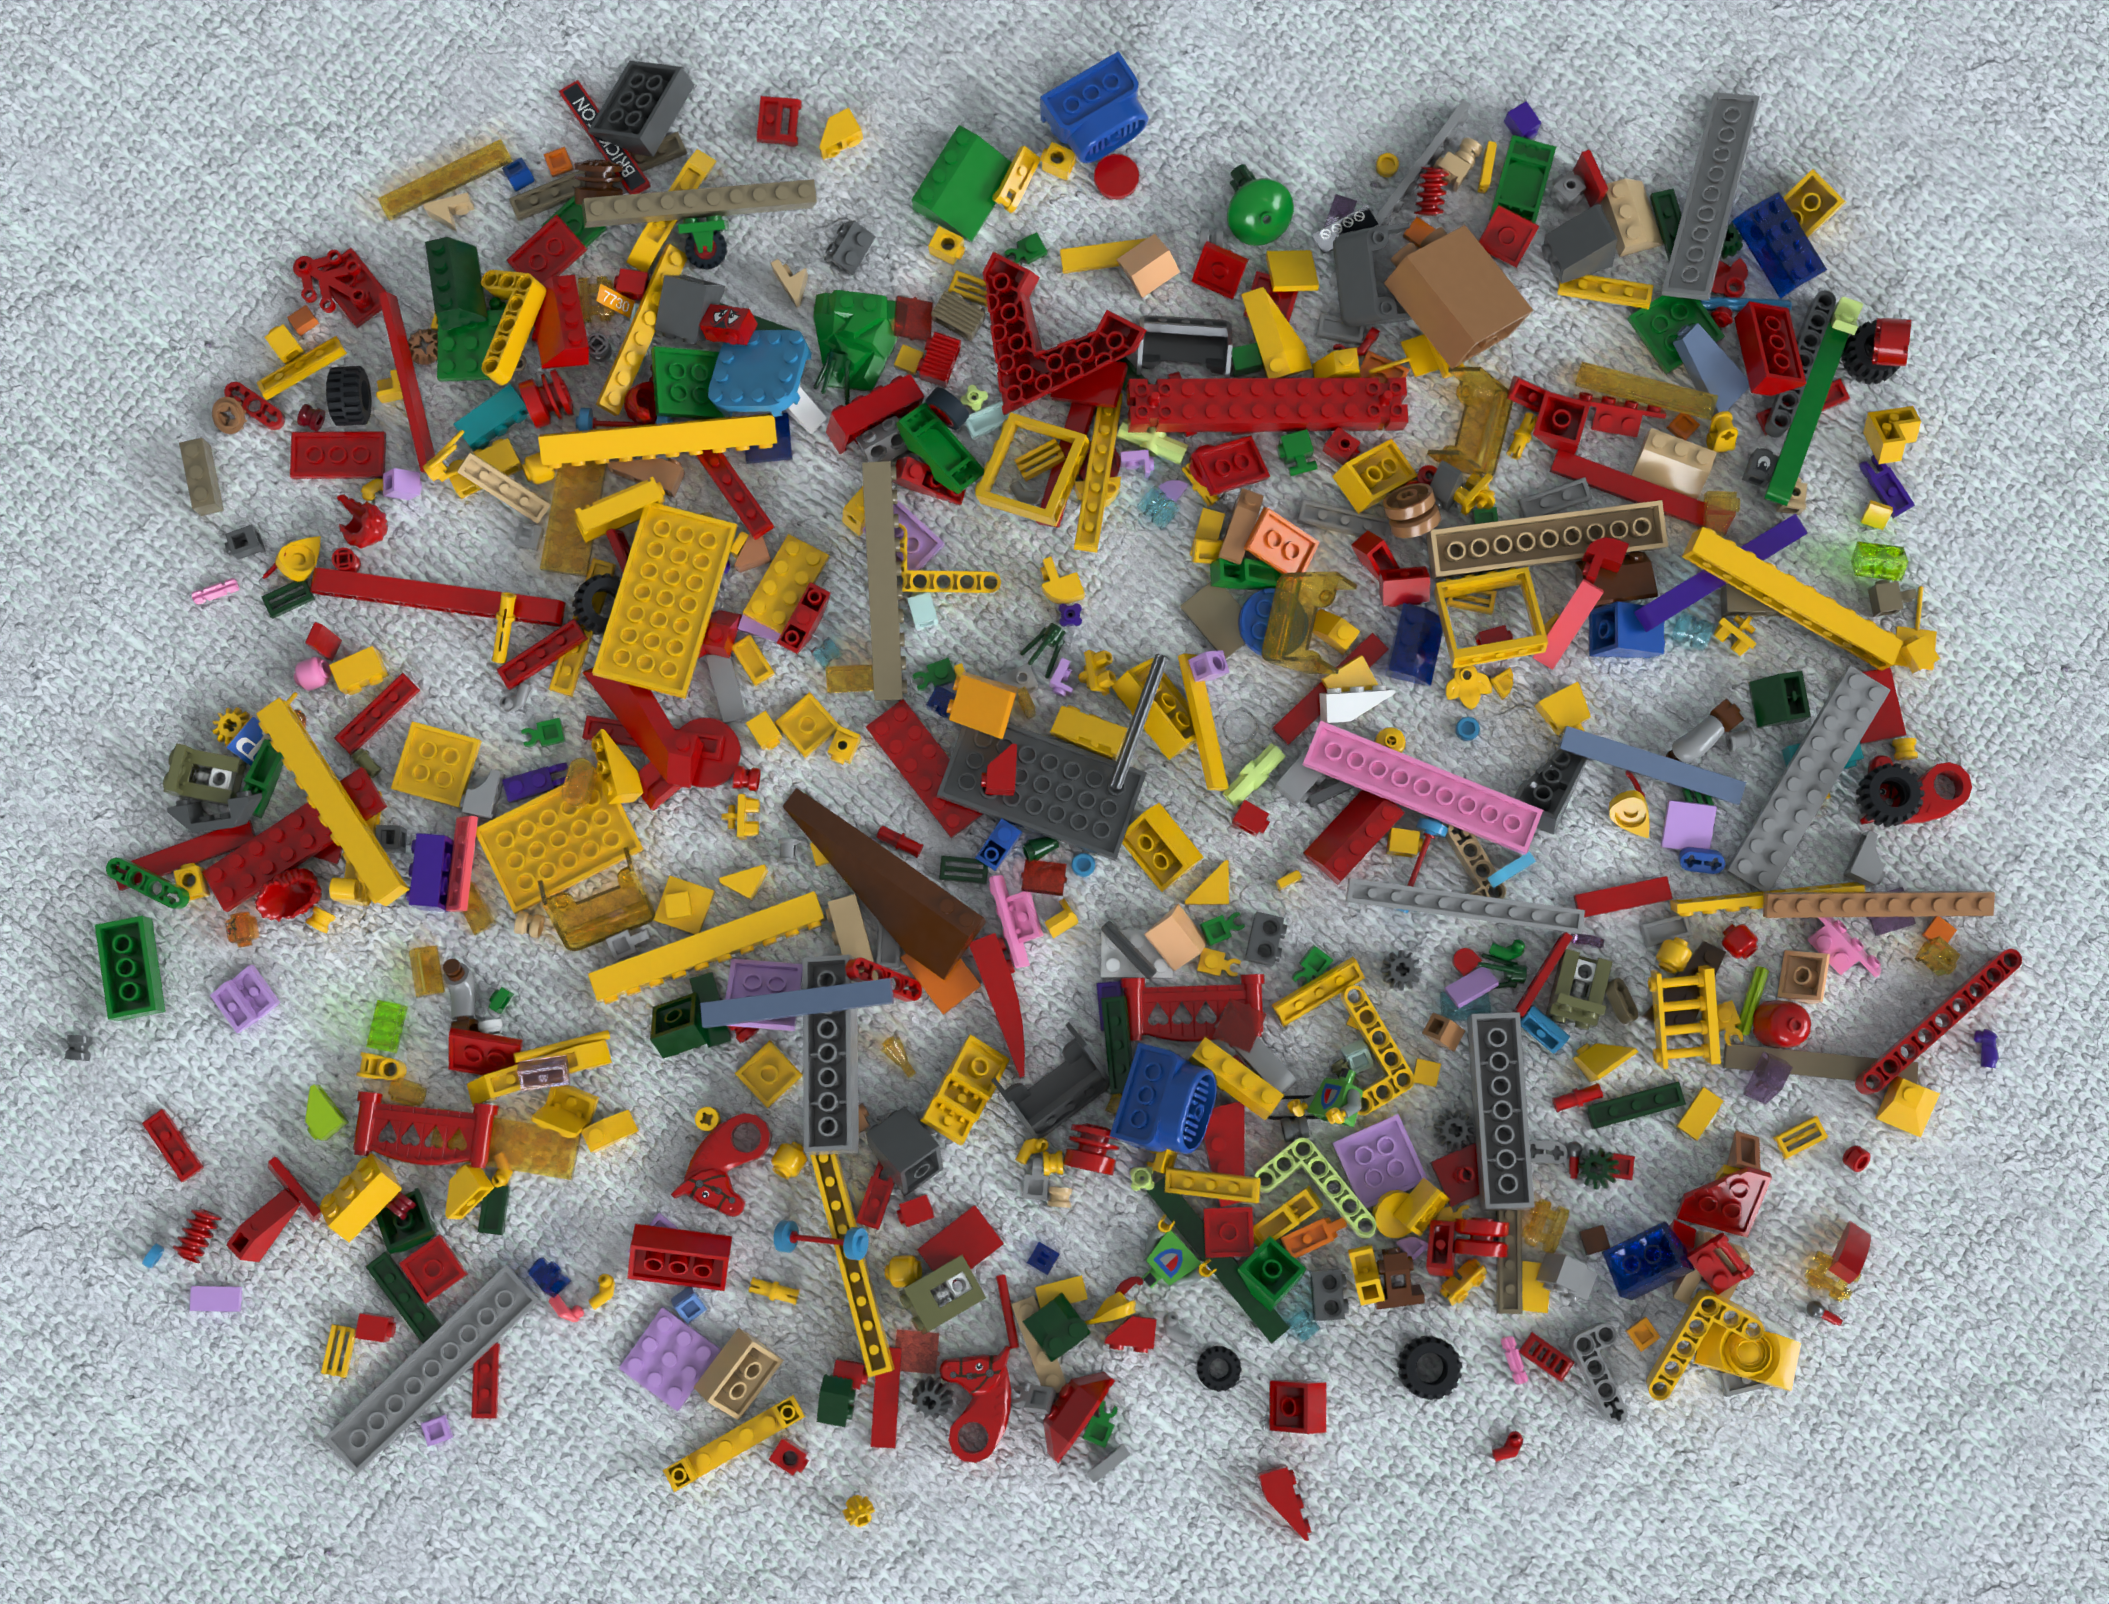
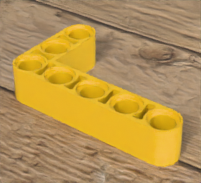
M489 270L483 275L481 285L494 297H498L500 300H508V303L481 369L496 384L505 385L513 376L545 298L546 288L529 273Z
M899 523V527L904 532L902 539H900V551L904 556L901 562L902 592L993 593L1000 588V577L991 571L907 570V529ZM922 574L926 577L927 582L924 587L918 588L913 584V578L916 575ZM940 575H947L950 578V584L946 588H940L937 585L936 581ZM964 575H970L973 578V585L970 588H963L960 585V579ZM989 575L994 576L997 581L996 586L991 589L986 588L983 583L985 577Z
M381 812L366 821L374 835L376 834V825H380ZM346 861L344 878L333 877L331 879L329 887L330 898L344 905L369 906L371 903V899L367 894L369 889L366 884H362L354 873L357 870L353 864L349 865Z
M1349 985L1342 990L1341 1001L1385 1076L1361 1089L1363 1092L1362 1097L1366 1100V1107L1358 1111V1115H1367L1411 1089L1415 1083V1077L1365 991L1360 986ZM1352 989L1358 992V1000L1355 1003L1350 1002L1347 997L1348 992ZM1364 1010H1367L1371 1015L1370 1021L1366 1024L1360 1020V1014ZM1376 1031L1381 1032L1383 1036L1382 1042L1378 1045L1372 1040V1035ZM1388 1052H1392L1395 1056V1061L1392 1065H1387L1384 1060ZM1400 1073H1404L1407 1076V1082L1404 1086H1399L1397 1083V1076ZM1380 1085H1384L1387 1094L1384 1098L1380 1099L1376 1095V1089Z
M1710 1289L1699 1290L1647 1376L1646 1386L1651 1397L1662 1401L1670 1396L1713 1322L1747 1340L1757 1341L1765 1333L1760 1318L1755 1313L1720 1294L1717 1295ZM1706 1299L1714 1300L1713 1304L1709 1307L1701 1306L1702 1302ZM1727 1311H1735V1315L1731 1319L1724 1318V1314ZM1693 1320L1701 1321V1324L1696 1328L1689 1326ZM1749 1323H1757V1327L1754 1330H1746V1326ZM1680 1341L1689 1342L1686 1348L1680 1349L1677 1347ZM1670 1361L1677 1363L1673 1369L1665 1368V1365ZM1655 1383H1664V1387L1662 1389H1653V1385Z

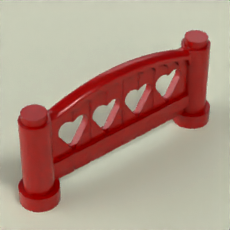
M1264 974L1240 975L1241 985L1145 987V978H1121V988H1124V996L1127 998L1131 1041H1141L1144 1035L1180 1042H1202L1205 1037L1210 1041L1221 1039L1223 1037L1214 1026L1220 1021V1015L1229 1000L1246 1025L1258 1037H1262V984H1265ZM1205 1001L1216 1015L1214 1023L1205 1021L1203 1024H1200L1196 1021V1016ZM1157 1002L1168 1017V1023L1165 1025H1161L1159 1022L1156 1025H1151L1148 1022V1017ZM1181 1002L1192 1016L1190 1024L1183 1022L1174 1024L1172 1021V1017Z
M358 1091L357 1101H360L353 1145L354 1155L368 1156L369 1152L374 1151L397 1161L417 1165H449L469 1161L471 1162V1167L485 1169L486 1164H488L494 1115L498 1116L499 1106L474 1103L473 1113L391 1105L382 1104L383 1094ZM391 1122L397 1136L394 1143H390L388 1140L380 1142L378 1139L379 1134ZM414 1124L420 1138V1143L416 1146L411 1142L404 1145L402 1137ZM437 1126L443 1139V1146L437 1148L435 1145L427 1147L425 1139ZM460 1129L467 1147L463 1151L459 1150L458 1147L451 1150L448 1147V1142Z

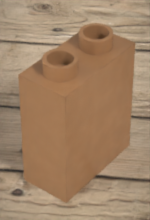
M1466 225L1449 234L1442 227L1434 230L1421 242L1420 246L1422 248L1420 249L1413 242L1401 248L1391 258V262L1396 269L1384 282L1393 296L1452 369L1509 337L1533 312L1532 307Z

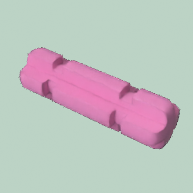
M234 578L225 580V583L219 582L203 588V591L199 589L191 594L193 601L196 604L206 602V599L210 601L227 595V592H236L239 590V585Z
M1507 1336L1502 1338L1501 1344L1503 1349H1506L1504 1353L1510 1370L1514 1373L1512 1375L1514 1382L1517 1385L1527 1382L1528 1377L1526 1371H1523L1524 1365L1518 1349L1515 1348L1516 1342L1514 1337Z

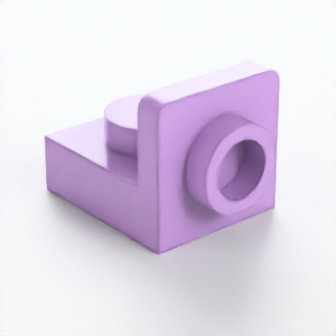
M1148 450L1120 452V467L1137 469L1140 465H1144L1145 478L1150 477V471H1154L1153 457H1149Z
M1065 658L1061 659L1049 684V687L1053 688L1052 692L1061 697H1065V695L1071 696L1073 688L1062 683V681H1068L1072 669L1069 668L1071 661Z

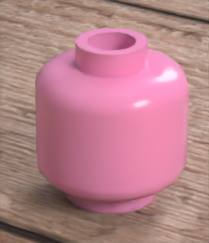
M311 657L296 665L294 680L298 686L311 691L329 682L331 669L325 660L319 657Z

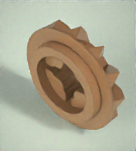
M428 328L424 330L418 329L414 334H410L408 344L412 361L421 365H428L437 361L438 333ZM422 339L427 344H430L427 346V354L421 348H418L422 345Z
M222 397L214 403L212 408L214 424L220 431L226 434L237 433L244 429L243 425L247 422L245 419L247 411L242 408V402L235 400V397ZM231 411L235 418L230 419V416L224 412Z

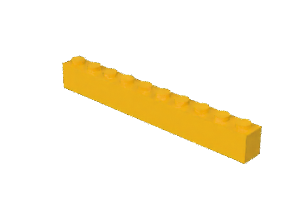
M772 413L542 434L538 437L541 463L542 465H548V468L552 469L562 467V463H571L572 466L586 465V461L595 460V464L609 463V459L618 458L619 462L632 461L635 456H642V460L655 459L657 454H665L667 458L680 456L679 452H689V455L703 454V450L712 449V453L726 452V448L735 447L736 451L749 450V446L759 445V449L772 448L773 444L777 443L775 417Z
M1701 527L1692 533L1682 555L1686 560L1882 671L1894 665L1903 641L1898 639L1894 633L1884 631L1877 627L1873 621L1863 619L1856 615L1854 610L1844 608L1837 604L1833 598L1823 596L1814 587L1802 584L1793 575L1781 572L1775 565L1760 560L1754 553L1739 548L1735 542L1720 537L1710 528Z
M279 697L257 712L256 715L260 719L258 725L265 734L269 733L272 738L270 741L272 747L278 753L281 752L284 757L282 760L283 764L296 775L294 781L300 789H305L308 794L306 797L308 803L314 809L317 808L320 813L318 816L319 820L325 827L330 828L332 832L330 835L331 839L337 846L342 847L344 859L349 865L353 864L357 870L354 873L357 879L362 884H366L369 889L367 891L369 898L375 904L378 902L387 906L410 890L291 705Z
M813 891L588 973L596 1000L604 1002L606 1005L618 1001V996L626 993L627 996L638 994L641 992L642 987L650 985V988L664 984V979L670 977L673 980L682 978L687 975L686 971L694 968L695 971L704 970L709 967L708 963L716 960L718 963L726 962L732 959L731 955L740 952L741 955L754 951V947L763 944L764 947L777 942L776 939L779 937H794L800 934L799 930L807 927L808 930L821 927V922L826 921L818 896Z
M838 1154L810 1155L831 1237L844 1239L847 1231L851 1227H857L839 1156ZM834 1245L868 1378L893 1371L895 1368L866 1258L864 1257L862 1260L848 1259L845 1256L843 1245Z

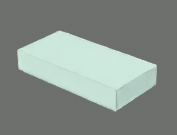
M1003 401L969 414V418L964 423L972 440L1002 428L1004 420L1008 419L1009 414L1003 415Z

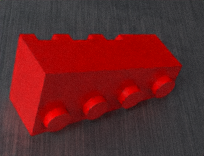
M911 374L904 377L901 375L897 376L890 384L884 387L882 385L877 386L870 394L866 396L859 395L846 406L839 405L831 412L826 434L838 453L842 454L847 451L846 446L853 441L858 444L856 437L865 431L876 427L895 415L900 419L919 407L923 402L924 395Z
M1240 1102L1214 1107L1203 1138L1210 1172L1245 1176L1244 1105ZM1217 1199L1219 1207L1241 1202Z

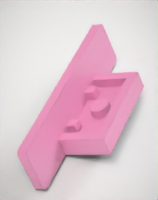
M1003 875L989 877V889L996 901V912L1002 921L1004 928L1003 936L1010 948V959L1016 968L1030 966L1023 943L1044 936L1030 890L1023 891L1009 897Z
M1818 917L1824 925L1808 937L1807 941L1819 953L1830 954L1829 964L1840 975L1858 961L1875 978L1880 975L1882 969L1878 959L1873 955L1869 956L1863 950L1864 946L1856 937L1852 938L1846 932L1847 928L1840 920H1835L1833 917Z

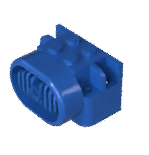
M1119 51L1040 96L1041 122L1047 121L1053 136L1057 137L1061 142L1068 144L1082 163L1097 161L1133 140L1146 127L1149 118L1137 99L1138 80Z
M1138 1042L1110 1136L1135 1148L1140 1149L1141 1147L1153 1152H1163L1168 1149L1183 1154L1192 1153L1199 1147L1205 1136L1217 1094V1082L1214 1073L1208 1068L1191 1064L1189 1060L1170 1050Z

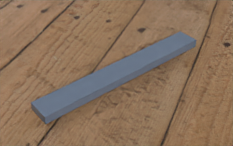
M1565 726L1558 748L1735 805H1740L1746 786L1744 781L1569 726Z
M887 978L701 1003L702 1027L710 1028L894 1004L892 979Z

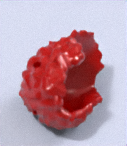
M305 868L286 870L282 874L275 875L273 880L264 883L263 888L259 890V895L256 896L257 899L255 901L257 905L256 910L261 913L262 918L276 919L278 922L282 918L292 919L299 914L307 913L308 909L317 904L322 897V889L318 885L317 877L312 871Z

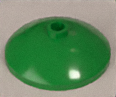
M1260 178L1244 184L1234 194L1228 206L1227 222L1231 232L1239 241L1251 246L1266 245L1275 241L1287 230L1291 223L1294 212L1292 196L1284 185L1273 179ZM1269 215L1268 218L1265 221H1263V218Z

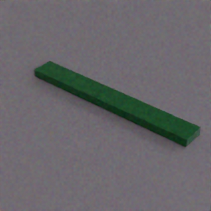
M1165 1176L1155 1184L1153 1189L1146 1191L1167 1215L1171 1222L1175 1221L1174 1226L1203 1261L1211 1260L1206 1265L1211 1271L1216 1268L1214 1275L1271 1344L1290 1329L1274 1308L1270 1312L1252 1296L1237 1271L1240 1266L1232 1257L1205 1258L1204 1222L1181 1194L1165 1192Z

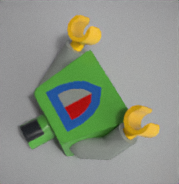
M1342 1068L1338 1080L1326 1077L1313 1096L1304 1099L1302 1103L1299 1099L1291 1100L1287 1104L1290 1113L1301 1117L1305 1114V1110H1307L1308 1113L1323 1121L1330 1122V1124L1335 1123L1354 1128L1358 1111L1361 1110L1363 1094L1360 1088L1352 1085L1356 1072Z
M1164 1214L1159 1220L1158 1225L1148 1235L1144 1250L1147 1257L1145 1261L1152 1268L1141 1278L1152 1288L1161 1279L1169 1286L1172 1284L1175 1287L1192 1285L1204 1277L1211 1276L1216 1271V1268L1210 1271L1206 1267V1264L1211 1260L1207 1259L1201 1263L1172 1232L1171 1229L1175 1221L1171 1224L1164 1222L1167 1216Z

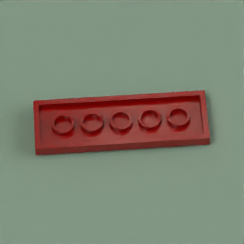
M904 699L900 700L866 726L872 737L951 839L984 815L983 813L937 797L950 758Z

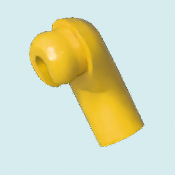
M373 479L363 485L361 493H363L362 498L366 501H372L375 498L374 493L383 491V479Z
M1044 1137L1025 1140L1015 1160L1026 1165L1031 1154L1040 1153L1048 1149V1141Z
M505 1152L493 1156L498 1169L491 1182L497 1188L506 1186L513 1173Z

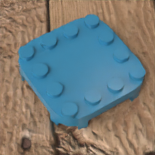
M755 330L747 345L723 343L719 351L708 397L715 408L727 417H732L733 412H771L774 417L782 416L781 411L789 408L793 403L797 405L800 400L797 391L806 360H811L812 353L802 333L793 330Z

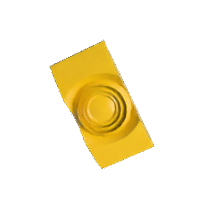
M1713 1322L1696 1350L1693 1363L1792 1391L1801 1343L1766 1331L1760 1340L1750 1341ZM1746 1326V1330H1748V1331L1754 1330V1328H1750V1327H1747V1326Z

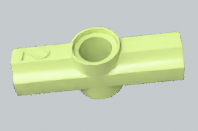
M1124 419L1117 434L1118 439L1137 446L1139 450H1148L1149 456H1160L1181 465L1188 449V445L1168 437L1166 433L1156 432L1155 427H1148L1147 432L1128 433L1127 419Z
M1270 743L1254 761L1251 760L1238 774L1239 777L1228 786L1229 789H1226L1222 795L1231 805L1237 808L1254 790L1256 791L1269 778V774L1276 769L1286 756L1277 746Z

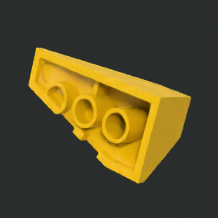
M1264 287L1241 294L1254 339L1259 348L1266 378H1286L1311 370L1312 366L1306 346Z

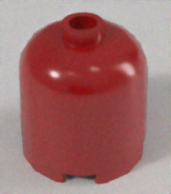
M1782 1000L1765 1001L1756 1008L1753 1014V1034L1765 1046L1775 1048L1798 1046L1807 1039L1811 1031L1810 1016L1806 1009L1797 1003Z

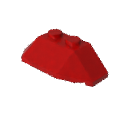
M1104 1371L1071 1379L1060 1390L1058 1399L1052 1404L1050 1414H1045L1043 1424L1047 1453L1057 1463L1062 1460L1063 1455L1074 1444L1104 1400L1109 1388L1115 1382Z

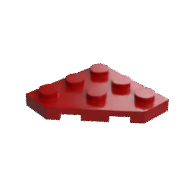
M1745 1167L1684 1193L1676 1212V1217L1683 1221L1748 1238L1772 1180V1175L1766 1171Z

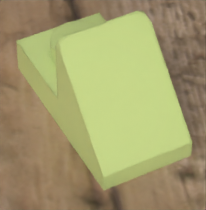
M1841 297L1835 305L1830 318L1832 328L1855 335L1858 328L1857 318L1863 303Z

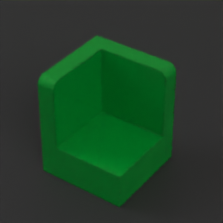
M1257 342L1232 348L1234 377L1261 371L1263 363Z

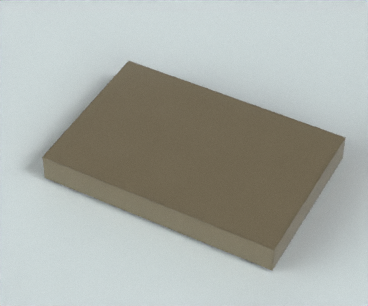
M1209 582L1180 606L1181 610L1216 651L1223 650L1225 659L1245 645L1238 627V618L1242 607L1226 588L1211 586V582Z

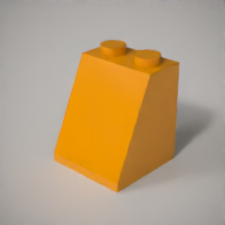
M963 672L961 677H956L953 690L957 691L955 700L950 699L946 713H950L949 720L1003 739L1018 687Z

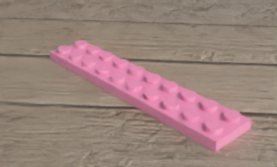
M1321 720L1302 764L1310 769L1523 855H1526L1543 813L1542 809Z

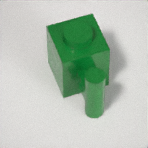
M1307 429L1280 437L1279 445H1276L1279 458H1283L1285 465L1293 462L1296 463V466L1288 468L1290 477L1318 469L1315 460L1306 462V459L1311 458L1314 452Z

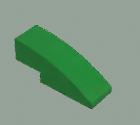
M1218 558L1210 564L1211 586L1246 590L1285 588V575L1263 561L1244 558L1241 565Z
M264 739L244 779L246 784L242 790H251L252 794L262 793V799L252 814L261 819L276 787L283 767L282 760L284 759L281 752L278 753L272 747L270 741Z

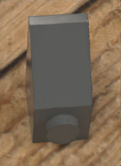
M1443 460L1440 462L1430 484L1434 492L1435 504L1439 510L1442 508L1448 512L1455 502L1453 498L1456 490L1460 486L1463 487L1462 471Z

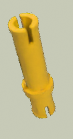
M510 592L501 593L499 612L496 613L498 622L491 659L496 663H506L511 625L515 621L513 612L516 595Z

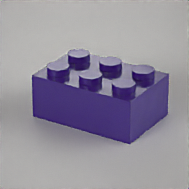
M416 833V839L412 841L411 851L414 854L413 863H410L409 877L412 878L411 887H408L410 890L406 892V900L409 901L410 906L418 910L449 912L446 911V901L454 840L446 835Z

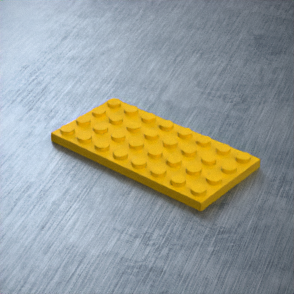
M658 503L644 506L592 671L593 675L686 699L737 531V524Z

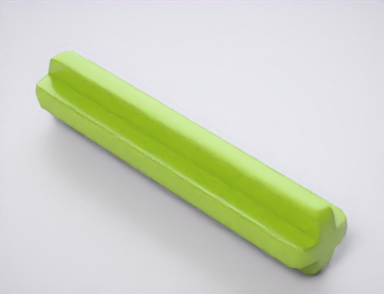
M1756 966L1739 1017L1741 1025L1736 1026L1746 1036L1750 1034L1754 1021L1753 1014L1759 1005L1769 974V970L1764 967Z

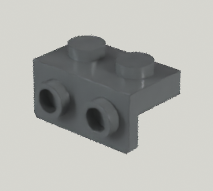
M855 220L844 222L837 231L838 237L835 242L829 244L825 252L827 255L824 258V261L827 263L833 262L849 275H854L876 238L875 235Z

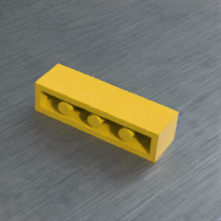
M1206 1037L1189 1058L1191 1064L1210 1069L1215 1075L1218 1087L1263 1120H1266L1284 1096L1283 1093Z

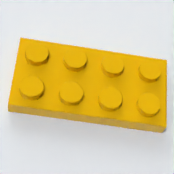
M788 534L745 607L743 615L782 634L809 583L815 584L829 560V555Z

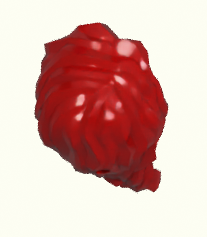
M345 494L337 496V500L341 501L350 514L353 515L352 520L346 526L339 524L340 532H342L344 539L349 545L362 549L383 540L388 531L385 513L367 501L362 505L361 502H355L353 498H348Z

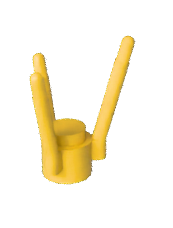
M460 430L428 463L422 466L432 481H436L439 478L443 482L447 478L459 474L457 472L458 469L445 473V470L448 468L443 460L457 448L455 443L464 434L463 430Z

